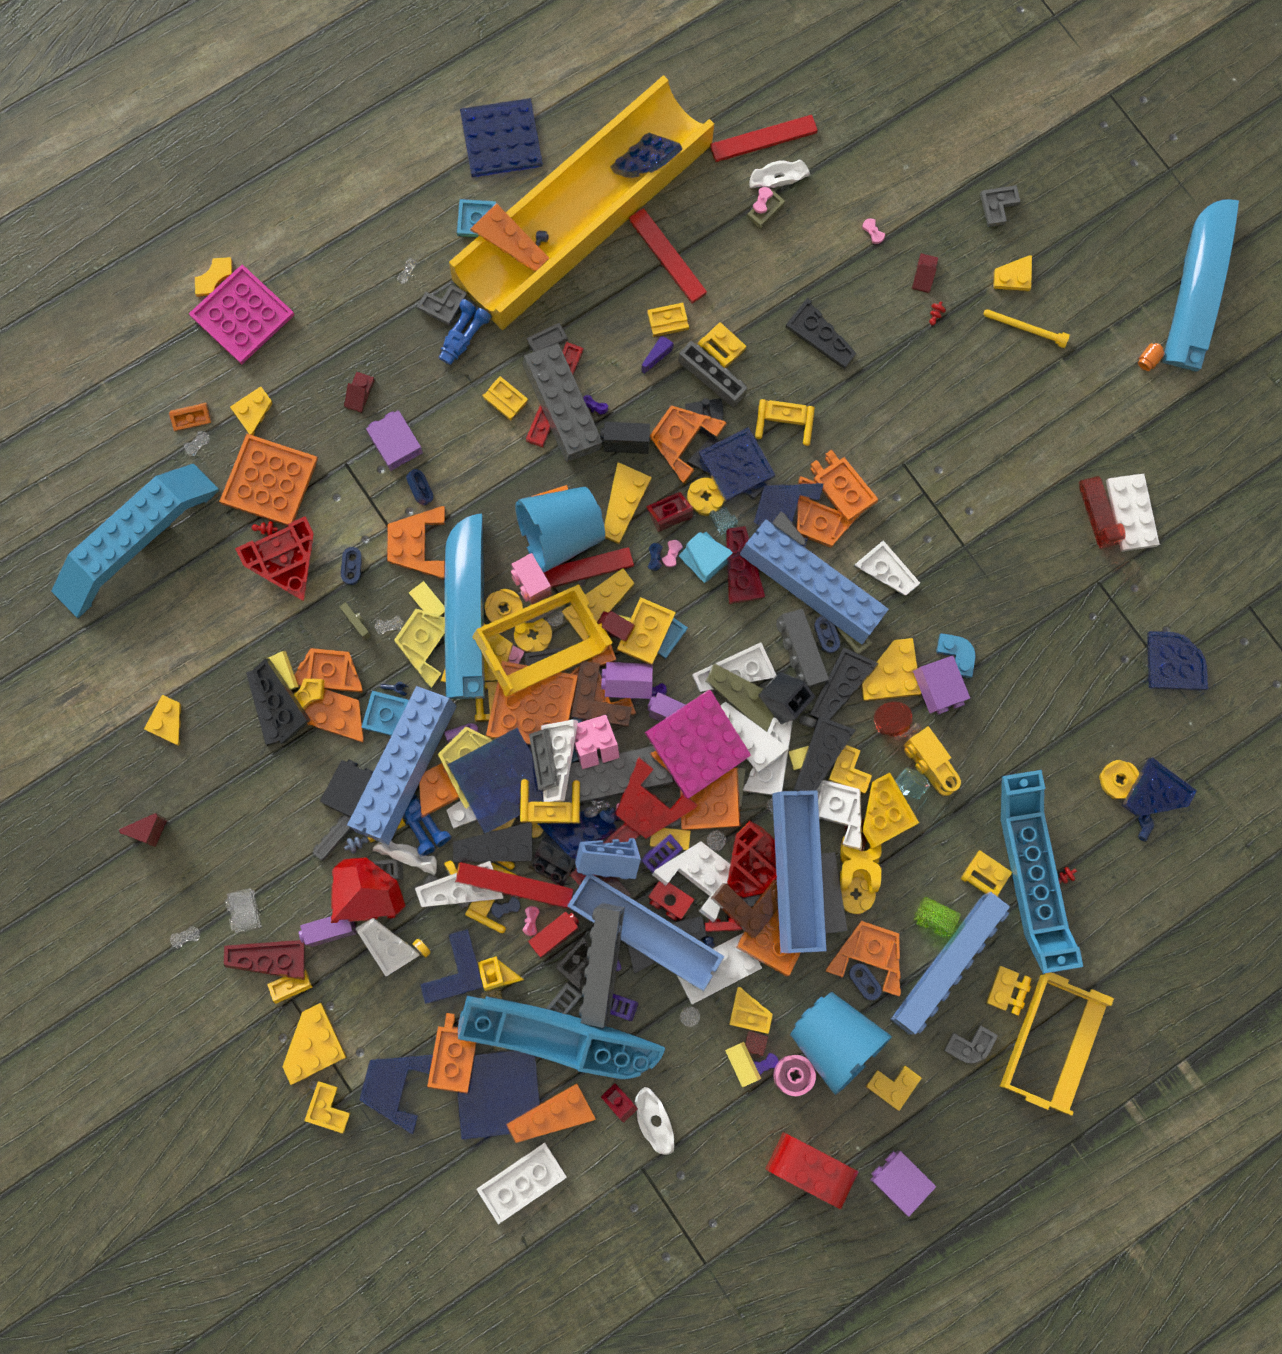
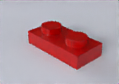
M729 918V922H721V919H715L712 922L709 919V923H705L706 932L743 930L732 918Z

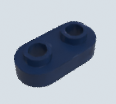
M418 469L410 471L406 479L416 502L424 506L428 505L434 496L425 475Z
M349 547L342 554L341 579L347 585H355L361 578L362 554L356 547ZM351 556H356L355 560H350ZM354 574V578L349 579L348 575Z
M820 616L815 621L814 629L821 649L829 654L835 653L840 646V639L835 625L824 616ZM825 624L827 629H821L820 625ZM832 642L833 647H828L826 643Z
M855 964L850 968L849 977L861 995L867 1000L877 999L881 995L882 990L870 970L863 964ZM857 970H860L862 972V976L860 978L856 977L855 972ZM869 986L874 989L873 994L867 992Z

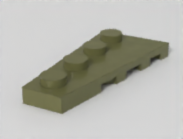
M714 664L705 682L723 698H726L735 709L739 710L748 719L767 732L774 715L758 696L763 689Z

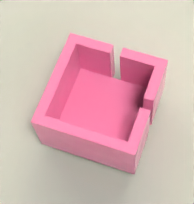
M532 553L512 563L511 577L516 586H521V595L525 602L529 601L533 605L552 595L551 586Z
M606 715L578 723L574 748L582 769L599 764L598 749H600L603 763L619 758L618 745Z

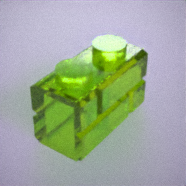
M925 896L922 898L913 919L917 921L916 924L925 929L929 926L935 929V934L945 938L946 935L951 936L961 914Z

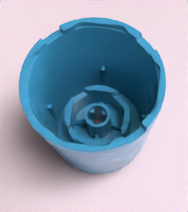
M587 487L522 498L515 504L521 535H526L529 546L526 548L529 554H533L542 572L549 571L605 539V527L601 508Z
M833 992L824 998L821 996L815 1002L814 1007L808 1008L802 1014V1018L796 1022V1027L790 1034L835 1095L843 1090L866 1067L864 1063L871 1056L875 1057L892 1038L890 1034Z

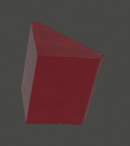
M681 492L646 506L658 532L691 519L693 516V507Z
M154 813L119 829V832L127 837L156 847L167 821L163 816Z

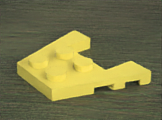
M415 609L394 639V642L428 686L432 688L441 672L425 661L445 634V618Z
M465 727L438 753L465 809L479 797L465 781L492 754L507 768L520 756L518 752L468 727Z

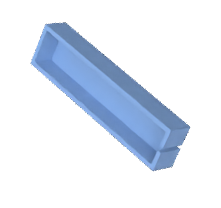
M767 519L748 540L740 553L743 558L860 644L865 642L889 610Z
M416 686L347 826L359 834L373 838L386 845L390 844L457 707L450 698Z
M781 791L772 793L781 953L826 951L818 791Z
M592 874L586 875L568 904L571 910L594 923L595 920L592 919L593 911L601 903L625 907L621 941L701 991H705L713 978V975L710 973H716L724 959L722 954Z
M992 892L982 895L890 1020L909 1035L920 1034L927 1025L925 1023L926 1019L933 1017L938 1011V1003L941 1000L945 1001L949 996V988L961 980V972L972 965L974 962L972 957L976 953L979 954L986 945L984 941L995 934L997 931L995 926L1000 921L1003 922L1009 914L1007 910L1010 906Z

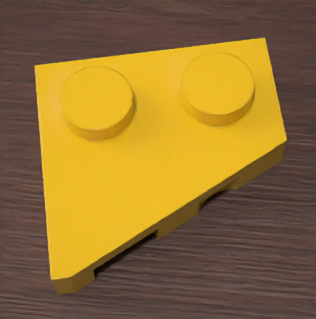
M1029 255L994 270L993 289L1030 291L1032 256Z
M259 387L230 406V408L246 431L254 436L256 427L259 422H262L265 413L273 403L263 388Z
M162 695L144 730L179 746L181 704Z
M737 987L729 1025L769 1034L773 1014L741 987Z

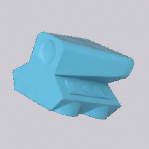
M699 532L686 544V548L679 557L705 583L727 565V558L733 552L716 542L707 532Z

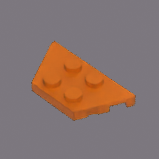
M311 648L306 654L305 660L300 663L297 668L298 670L294 674L299 687L302 686L304 678L325 680L324 689L363 693L361 682L349 652Z
M324 689L323 699L312 702L305 709V712L311 719L307 725L361 743L364 742L359 700Z
M442 763L424 772L419 782L422 818L459 799ZM476 771L465 781L473 791L488 782L487 778Z

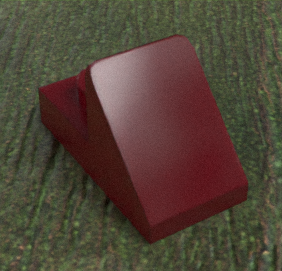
M920 254L912 289L926 293L930 292L937 270L938 257Z
M356 372L352 384L348 383L345 408L360 413L363 412L375 381L374 377Z
M603 611L597 621L598 625L602 624V628L606 630L608 635L627 642L635 628L634 624L612 611L609 613Z
M616 1083L601 1096L623 1123L638 1110Z

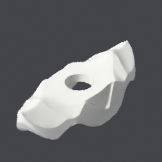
M801 160L795 162H772L762 169H755L749 182L750 188H775L792 184L810 176V172L806 164ZM777 175H782V176H784V177H779V178H776V179H775V177H776Z
M391 841L389 845L378 842L373 847L372 851L379 852L382 855H389L393 859L418 867L433 876L436 874L437 860L435 856L420 857L417 848L411 845L395 844Z
M644 1087L639 1091L635 1100L636 1107L638 1108L637 1119L640 1129L656 1152L664 1155L671 1154L674 1151V1134L669 1116L654 1092L650 1088ZM654 1115L659 1116L662 1120L659 1127L654 1126L651 1122Z

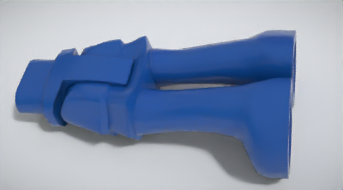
M462 299L459 304L462 314L453 329L449 331L448 336L445 337L444 345L441 348L442 352L438 357L449 365L453 363L454 359L457 360L458 356L467 349L466 347L470 344V340L476 331L492 318L487 311L481 308L476 310V307L465 299ZM474 315L472 323L463 335L461 332Z
M414 794L403 815V819L406 820V824L415 833L420 843L417 852L420 857L434 852L436 848L419 824L420 821H423L438 848L445 845L452 836L448 831H440L430 814L423 818L421 817L420 800Z

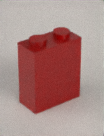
M565 911L528 942L539 957L543 959L579 930L577 926L579 921L572 913L568 915Z

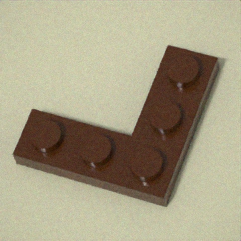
M587 661L581 662L571 718L590 720L606 715L609 724L629 727L632 707L594 701L600 664Z
M773 880L752 908L726 883L721 884L711 899L751 938H756L778 910L777 880Z

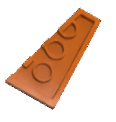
M497 203L470 229V231L475 234L477 233L484 240L494 244L501 251L508 253L515 260L534 272L549 259Z

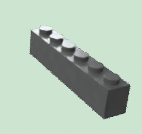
M601 903L593 911L592 919L595 921L594 927L590 931L592 943L587 952L589 965L586 967L584 974L587 980L582 990L584 1002L579 1011V1016H582V1024L604 1028L609 1023L625 907Z

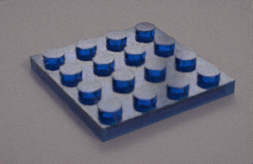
M531 98L460 109L471 177L543 167Z
M518 728L448 764L484 834L520 815L521 781L523 779L529 781L528 802H544L543 791L538 790L533 756Z
M519 1051L474 1055L468 1094L457 1092L461 1140L511 1134L506 1124L540 1105L536 1059L534 1055Z

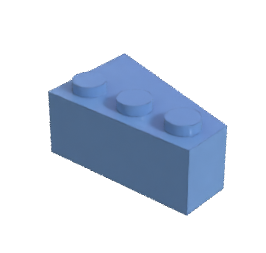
M629 838L628 842H620L619 839H614L612 843L604 844L600 840L580 842L575 863L577 872L584 875L593 874L603 877L612 876L622 879H636L641 858L635 838Z

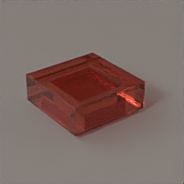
M748 1031L745 1042L748 1052L763 1056L768 1036Z

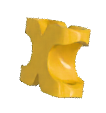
M843 836L840 847V860L843 863L842 870L840 871V888L849 889L852 879L861 877L867 881L870 892H878L881 885V867L878 865L882 853L881 844L873 849L870 846L867 851H860L844 846L845 836Z

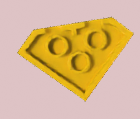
M913 638L894 640L877 661L878 666L861 685L863 701L920 695L921 691L913 673L917 669Z
M891 773L876 779L871 785L862 832L873 849L919 824Z
M322 1003L303 1011L282 1066L290 1085L347 1058Z

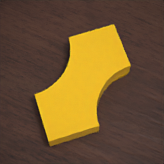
M231 257L213 258L209 270L203 275L195 277V295L197 297L208 296L222 281L233 273Z
M303 679L301 688L294 696L304 710L312 702L323 699L325 680Z

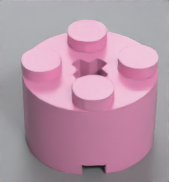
M788 1055L780 1059L776 1064L773 1077L775 1085L781 1092L790 1096H801L810 1091L814 1086L816 1073L813 1065L807 1058L800 1055ZM797 1070L796 1074L799 1075V1078L792 1081L790 1072Z

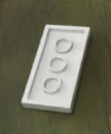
M1144 474L1107 479L1106 484L1121 552L1160 545Z
M742 934L713 948L722 954L724 959L716 973H710L713 975V978L704 992L677 976L691 1005L762 969L757 959L736 948Z
M543 1143L478 1187L477 1191L496 1222L500 1224L567 1178L546 1143Z

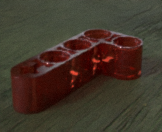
M1096 476L1080 480L1079 489L1098 547L1102 549L1120 544L1126 537L1125 528L1122 523L1116 524L1101 478Z

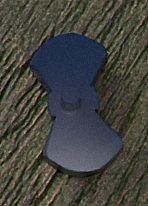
M652 543L649 547L651 560L648 568L652 571H658L662 566L660 552L663 546L658 543Z
M613 807L608 808L606 811L602 810L600 813L601 818L610 824L615 820L618 822L620 819Z
M511 897L508 903H493L491 912L494 917L499 919L509 912H519L521 904L517 898Z

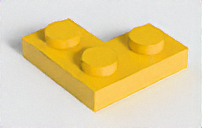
M846 745L835 761L829 781L860 789L861 793L865 794L872 775L854 769L860 750Z
M906 1066L902 1068L894 1081L876 1070L865 1087L900 1111L922 1078Z
M318 1081L305 1118L306 1122L344 1133L351 1113L332 1107L338 1087Z

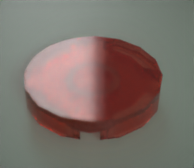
M888 702L876 710L874 722L876 729L881 734L895 737L906 733L910 729L913 717L907 705L901 702Z

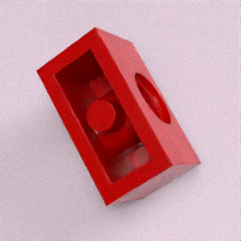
M661 881L657 883L648 897L651 900L649 904L658 910L663 908L667 911L666 915L674 921L676 919L681 920L694 901L693 898L668 882L667 885H664ZM668 895L675 898L676 902L672 906L665 904L664 898Z

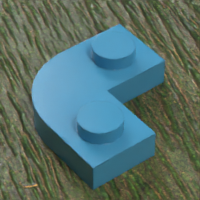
M940 633L936 653L955 656L961 676L972 678L975 662V650L972 644L962 637Z

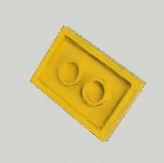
M640 597L629 621L635 625V628L627 642L620 641L617 650L653 665L676 612Z

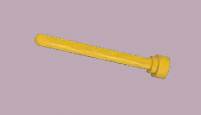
M991 310L984 311L985 317L1053 340L1058 344V347L1064 349L1070 337V334L1064 332L1056 334Z

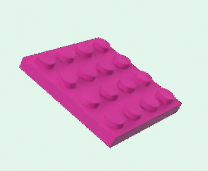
M243 264L189 313L190 317L241 365L295 315L287 305Z
M707 690L645 732L687 799L751 756L711 690Z

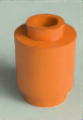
M1158 343L1149 344L1139 357L1138 365L1145 371L1154 369L1165 355L1164 348Z

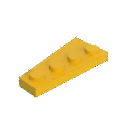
M619 462L616 467L604 524L605 538L617 544H620L651 481L650 476Z
M623 568L585 594L590 603L588 608L596 622L603 611L608 613L612 611L616 604L634 586V582ZM570 605L562 611V614L581 640L585 641L589 634L573 606Z

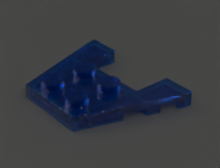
M824 484L764 486L754 523L761 526L767 519L773 524V521L781 511L792 522L799 497L804 496L819 501Z
M433 1055L370 1060L359 1100L407 1132L414 1134L418 1115L399 1111L398 1108L408 1070L412 1069L429 1074Z

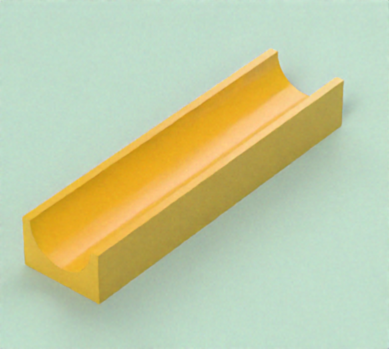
M663 75L506 212L534 243L536 242L537 231H547L549 235L548 242H541L539 248L549 259L536 272L515 260L508 253H504L494 244L487 242L479 235L449 261L452 281L461 290L467 292V296L479 308L487 311L492 316L491 320L501 330H504L625 223L630 216L635 214L703 154L712 143L714 123L709 119L702 124L691 118L674 98L669 86V80Z

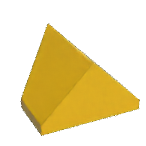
M497 956L478 962L483 987L486 992L524 980L499 961Z

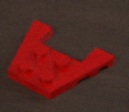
M639 757L616 810V815L644 838H648L689 813L698 805L692 799H687L682 794L676 803L669 808L644 788L641 784L653 771V768Z

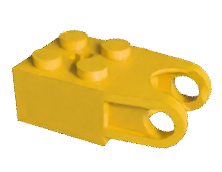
M929 726L910 738L903 745L906 755L910 759L913 758L916 762L915 767L918 772L927 777L940 795L949 796L958 790L961 780L948 761L951 759V756ZM946 781L951 784V788L946 785Z

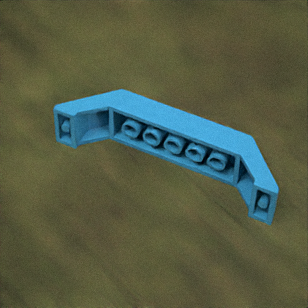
M194 463L155 476L68 554L52 588V593L79 618L92 606L91 604L96 594L105 582L186 509L203 502L207 503L220 490Z
M1042 770L1002 776L1001 824L1024 935L1044 974L1083 967L1080 948L1077 946L1068 927L1044 814L1045 784Z

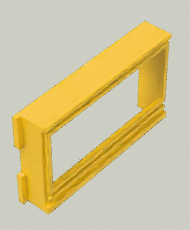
M579 584L476 629L472 638L473 640L475 639L498 680L505 697L597 656L612 644L606 630L602 628V624H597L588 606L590 603ZM567 603H571L590 638L510 675H506L486 639Z
M1050 972L1040 975L1000 1087L1026 1097L1025 1101L1048 1110L1050 1107L1066 1115H1073V1111L1070 1110L1106 1006H1111L1114 998L1090 989V992L1068 984L1069 979ZM1047 983L1087 1000L1051 1102L1010 1085Z

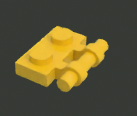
M999 966L986 1003L1006 1011L1008 1004L1013 1006L1011 1013L1019 1016L1021 1009L1025 1005V996L1030 991L1031 986L1029 985L1032 978L1024 976L1022 983L1018 982L1019 973ZM1014 987L1019 989L1016 999L1011 998Z

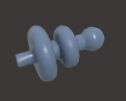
M364 836L362 839L355 837L354 842L351 838H348L347 846L344 847L345 851L350 849L351 853H356V847L361 849L363 843L369 842L368 837Z

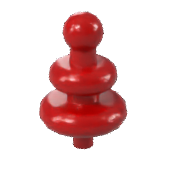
M941 301L939 304L931 305L932 309L935 310L930 312V315L933 316L929 321L931 325H935L936 319L941 318L940 313L946 312Z
M272 521L268 522V526L264 522L261 523V526L256 524L252 526L253 531L259 530L263 535L267 532L268 536L273 534V531H278V528L274 527Z
M1065 867L1064 871L1066 873H1059V884L1062 881L1066 884L1068 883V878L1071 881H1075L1073 874L1077 871L1076 869L1070 871L1068 867Z

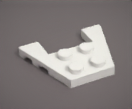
M823 780L816 790L818 791L819 819L848 826L843 845L861 850L860 789Z
M699 842L656 869L652 875L664 885H667L677 871L710 896L699 912L714 922L720 907L711 897L722 883L727 884L730 863L704 843Z

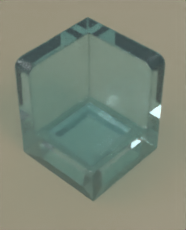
M726 507L717 512L714 510L710 511L709 517L720 535L726 533V530L729 528L737 527V518L735 515L731 516Z
M907 767L895 780L902 794L919 799L930 787L923 774Z

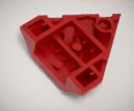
M306 516L289 523V527L256 542L252 540L235 548L244 567L304 601L314 537Z
M751 821L736 834L727 885L742 898L764 893L773 880H777L775 838L761 826Z
M368 858L343 859L333 868L331 909L333 911L331 923H338L339 920L348 919V922L370 920L371 918L377 919L381 916L395 918L405 908L406 905L398 881Z

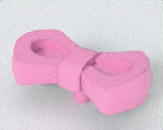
M762 187L759 189L758 200L753 204V209L759 214L767 212L766 202L773 196L770 188Z
M875 219L865 220L862 229L869 233L873 244L881 243L885 238V233L878 231V228L875 227Z
M677 540L668 542V555L661 559L666 567H674L677 564L676 557L683 548Z
M529 906L525 909L527 918L524 920L526 925L523 928V932L525 935L533 936L537 933L535 923L540 911L535 906Z

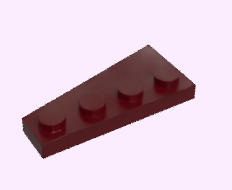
M746 526L726 530L727 548L733 552L727 558L729 604L765 598L757 567L740 555L749 540Z
M301 940L224 946V966L226 968L305 980V943H302Z

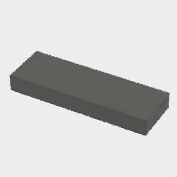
M542 729L529 734L538 790L544 791L558 786L549 730Z

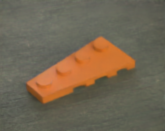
M574 1084L510 1121L506 1126L515 1143L596 1119L579 1086Z

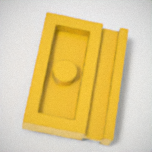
M683 303L647 310L653 337L689 330Z
M501 376L482 395L488 403L510 421L528 403V399Z

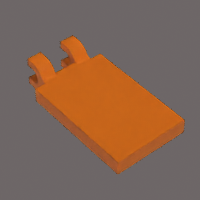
M830 450L826 453L827 457L825 458L830 466L823 469L816 460L811 463L812 468L810 470L816 476L814 477L816 484L844 519L849 522L877 503L878 498L845 457L839 460L833 450Z
M446 1013L444 1027L438 1026L427 1087L468 1094L476 1042L458 1039V1027H453L455 1014Z

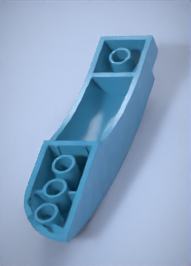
M1227 199L1209 205L1200 213L1194 223L1184 260L1183 275L1162 363L1196 372L1202 368L1205 353L1211 341L1226 280L1239 200Z
M475 514L460 521L450 532L445 547L446 697L450 699L485 698L484 656L475 639L473 640L472 638L476 629L484 626L482 514Z
M467 996L458 1024V1039L515 1050L575 1068L579 1072L617 1079H630L641 1076V1073L649 1068L652 1069L659 1062L665 1051L663 1046L607 1026L600 1028L582 1024L581 1018L487 996L485 999Z

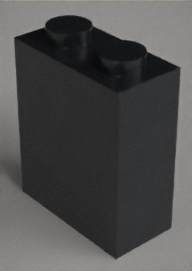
M605 422V427L601 428L600 439L603 441L604 452L649 453L650 424Z
M348 759L347 762L341 760L320 802L351 818L374 771L368 768L362 770L358 768V763Z

